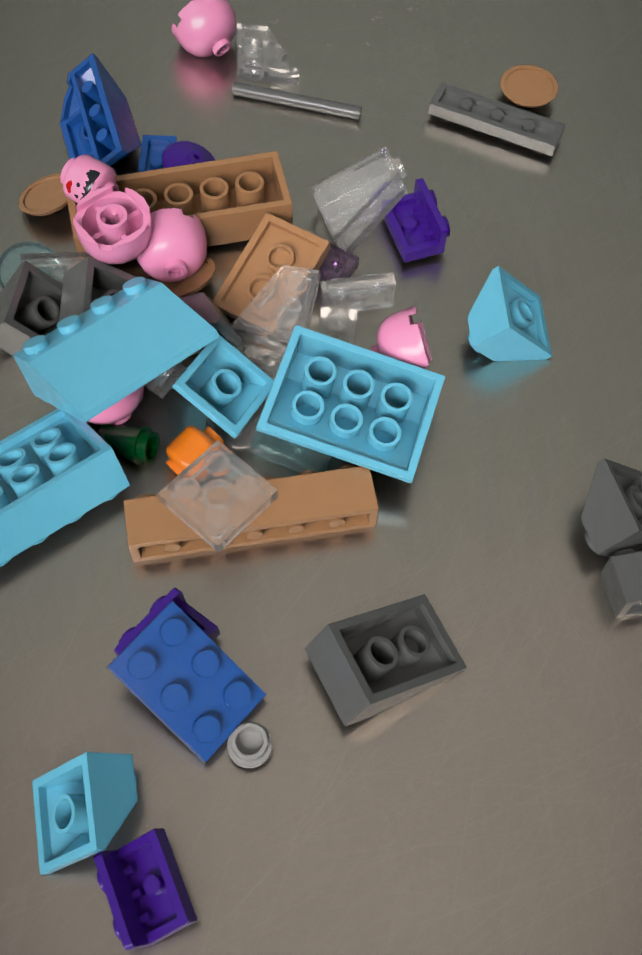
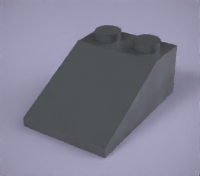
M425 594L330 623L305 648L344 727L375 716L463 672L467 668Z

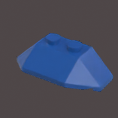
M92 53L68 73L67 84L69 87L63 101L60 126L69 159L88 154L110 167H114L142 145L126 96L99 58Z

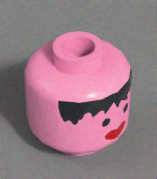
M88 154L71 158L62 169L60 181L63 184L65 196L76 203L89 192L102 187L112 186L113 192L119 191V186L116 184L117 176L115 170Z

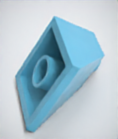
M495 267L492 269L467 316L470 332L468 340L471 347L494 362L544 360L552 357L541 296L501 267Z
M219 335V338L203 348L172 388L235 439L268 396L274 380Z
M85 752L32 781L40 875H49L106 849L138 801L137 779L134 773L132 754Z

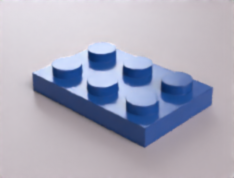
M173 601L169 602L106 667L202 762L208 761L266 695Z

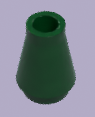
M106 424L102 425L98 432V435L112 447L114 453L138 465L144 462H153L158 454L160 437L149 426H111Z

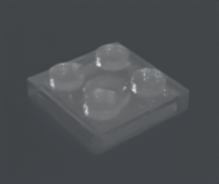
M217 440L158 493L161 503L220 553L278 498V490Z

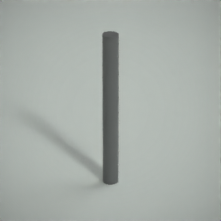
M234 82L232 94L235 96L360 120L362 113L361 106L240 82Z

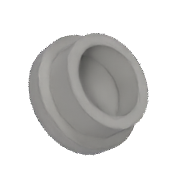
M256 722L240 724L228 737L227 749L229 756L235 764L243 768L261 766L268 760L272 752V738L269 731L263 725Z

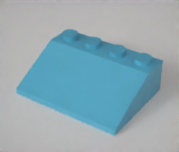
M136 277L125 282L122 286L123 290L112 296H103L90 304L91 309L79 316L72 315L58 322L57 329L47 335H38L30 338L22 345L23 349L13 354V357L34 396L86 423L219 338L217 330L163 283L144 277Z
M295 325L256 430L411 484L445 376Z
M58 408L0 441V567L6 565L14 556L32 545L42 543L50 534L68 523L78 521L86 512L101 503L112 500L119 492L130 486L112 447L87 423Z

